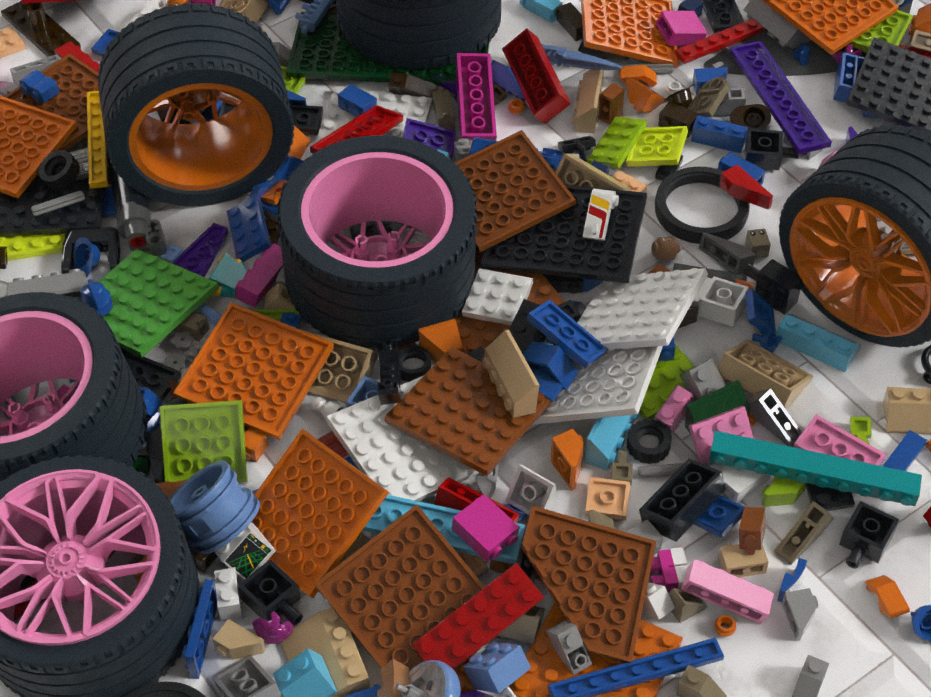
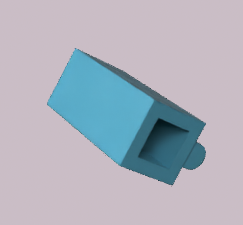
M520 0V4L525 9L551 23L556 20L557 7L563 5V2L559 0Z

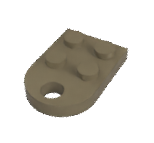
M716 77L709 80L699 89L687 109L699 113V116L712 117L727 94L729 83L724 77Z

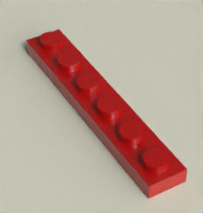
M753 18L675 50V56L686 64L762 33L764 27Z

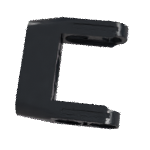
M116 228L77 229L67 232L62 248V274H67L69 270L74 269L73 248L75 242L80 237L89 239L92 244L99 248L100 252H108L110 271L120 263V237Z

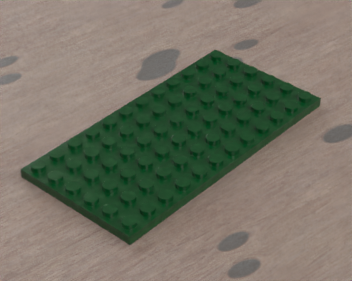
M326 13L314 32H307L306 34L301 32L302 28H300L299 20L286 70L287 78L305 77L307 79L389 83L391 72L409 74L435 85H440V82H456L455 63L436 68L407 69L385 65L363 56L343 38L338 26L337 14ZM490 43L477 53L488 54ZM437 75L445 78H436L433 76Z

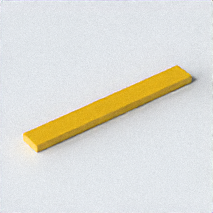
M99 91L86 92L90 189L108 187L107 148Z

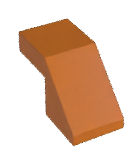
M645 65L624 66L621 70H618L619 80L625 84L627 76L637 81L642 80L651 87L657 84L656 72Z
M885 575L865 581L866 589L877 595L881 613L889 618H894L910 612V608L895 581Z

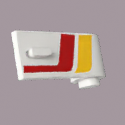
M593 188L583 238L605 241L611 209H614V206H618L619 195H616V191Z

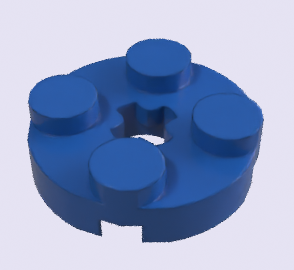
M543 148V151H539L552 168H557L564 156L562 151Z

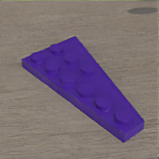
M213 223L172 264L205 277L229 234L228 228Z

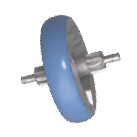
M428 660L416 665L409 671L410 684L404 687L397 683L395 686L396 689L402 692V697H460L461 694L460 681L456 672L448 664L438 660Z

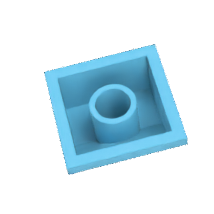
M308 648L273 673L277 686L284 697H331L337 693L322 655Z

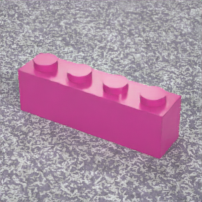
M273 243L269 249L264 250L262 257L255 261L253 268L247 270L244 279L239 280L235 286V290H237L236 299L254 308L264 298L265 293L276 283L281 268H283L281 246Z

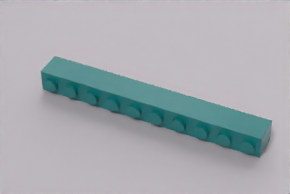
M715 431L709 462L717 465H727L739 470L745 469L758 474L773 475L781 479L787 478L796 480L799 483H810L822 488H833L841 492L856 493L864 497L879 498L882 501L897 502L905 506H915L920 496L921 474Z

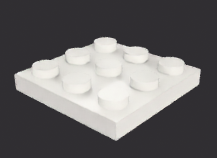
M479 268L471 292L462 310V315L464 317L511 325L523 299L527 300L533 285V278Z

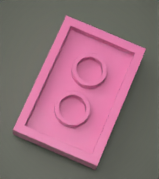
M739 406L689 425L699 462L702 464L709 462L715 431L754 439L745 406Z

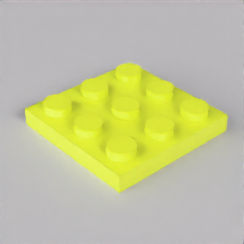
M687 126L645 128L628 154L626 160L627 167L678 165L688 134Z

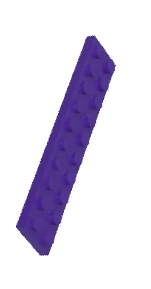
M761 41L730 47V54L765 106L770 110L771 115L798 154L831 147L832 141Z

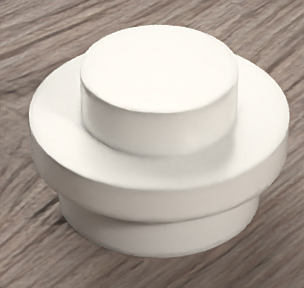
M671 81L666 86V93L669 95L682 90V86L678 81Z

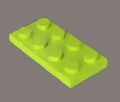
M615 117L588 157L587 163L591 165L595 160L609 168L619 169L645 130L647 121L637 118Z

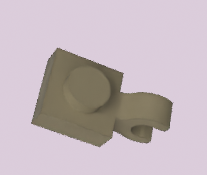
M619 450L618 463L612 462L611 479L628 481L632 485L633 464L627 463V451Z

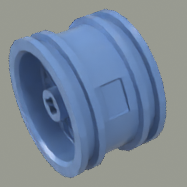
M223 460L209 464L196 472L169 498L181 527L187 534L188 543L201 555L214 552L232 541L251 523L260 508V501L249 488H243L238 483L236 472Z

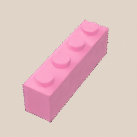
M696 559L687 567L681 588L682 591L760 624L770 613L774 595L773 592L766 590L762 586H756L743 578L735 577L722 569L714 568L707 565L706 562Z

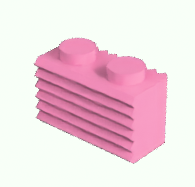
M677 385L656 414V421H660L663 425L665 424L670 432L675 433L679 423H682L681 420H684V417H686L687 404L694 402L692 393Z

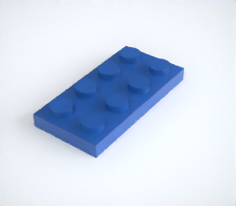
M257 194L226 211L237 259L245 262L271 247L261 199Z
M551 300L546 301L528 313L526 317L534 327L539 329L557 346L561 347L565 353L585 369L605 355L608 350L607 347L600 344V341Z
M205 579L203 587L199 588V604L194 607V622L188 629V645H184L182 657L186 660L185 668L188 669L190 678L195 679L200 677L218 607L214 580Z

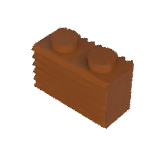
M612 83L600 93L598 118L610 125L615 117L623 115L624 88Z

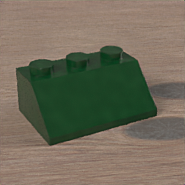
M739 380L687 404L685 428L689 433V425L739 406H745L747 416L749 417L750 407Z

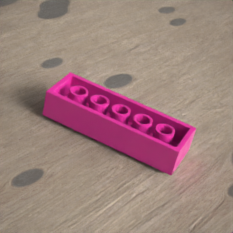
M457 53L455 73L460 139L473 140L475 137L496 141L490 54Z

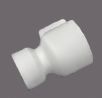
M317 397L312 404V411L318 414L322 413V417L325 420L326 416L346 408V403L340 400L327 403L321 397Z

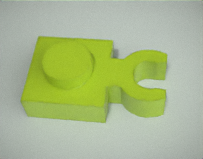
M851 416L850 434L869 445L868 439H871L872 436L871 417Z

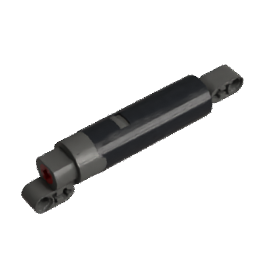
M107 154L120 236L127 240L131 251L136 249L143 251L149 247L152 255H164L167 251L165 235L160 221L151 219L148 197L135 191L134 188H131L128 183H125L118 176Z

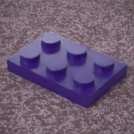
M410 118L406 119L403 138L418 141L436 150L448 152L449 158L452 160L456 131Z

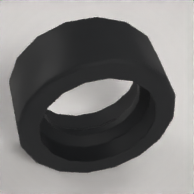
M410 345L398 351L402 380L410 382L424 376L431 369V356L425 348L418 345ZM417 358L422 360L424 365L418 369H407L402 366V363L407 359Z

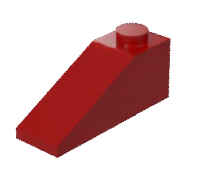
M738 164L721 173L719 186L730 196L767 210L771 208L773 195Z

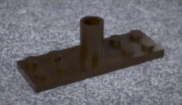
M21 0L1 11L2 16L47 57L55 55V49L70 41L81 48L80 43L44 12L42 3L22 4Z

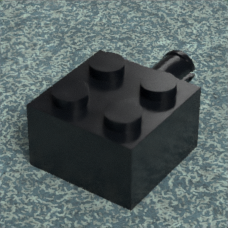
M747 129L745 160L762 169L780 170L782 158L798 159L799 154L794 148L782 145L783 131Z
M771 259L761 270L756 269L751 264L746 266L743 274L756 281L755 292L768 302L773 309L785 315L798 303L802 279L798 274L774 259Z
M860 501L847 523L839 545L851 550L849 557L846 559V564L856 569L859 567L863 557L879 563L896 531L900 519Z
M271 559L237 585L240 599L261 619L264 618L270 621L272 619L271 613L275 612L279 616L284 615L294 626L301 622L303 614L293 607L301 599L299 585Z

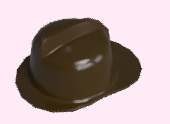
M695 84L671 94L664 102L670 101L688 108L692 102L690 89Z
M762 104L736 107L730 115V122L732 124L748 127L749 129L762 130L771 121L770 110Z

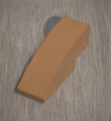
M392 659L380 669L383 687L377 690L378 697H402V692L395 688L396 684L399 683L404 687L410 684L409 667Z

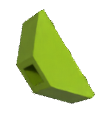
M775 476L773 483L770 486L767 485L762 491L763 500L761 505L768 507L794 504L805 491L806 483H799L796 480L787 478L781 479Z

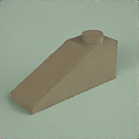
M813 501L775 549V552L793 564L824 532L834 519L833 516Z

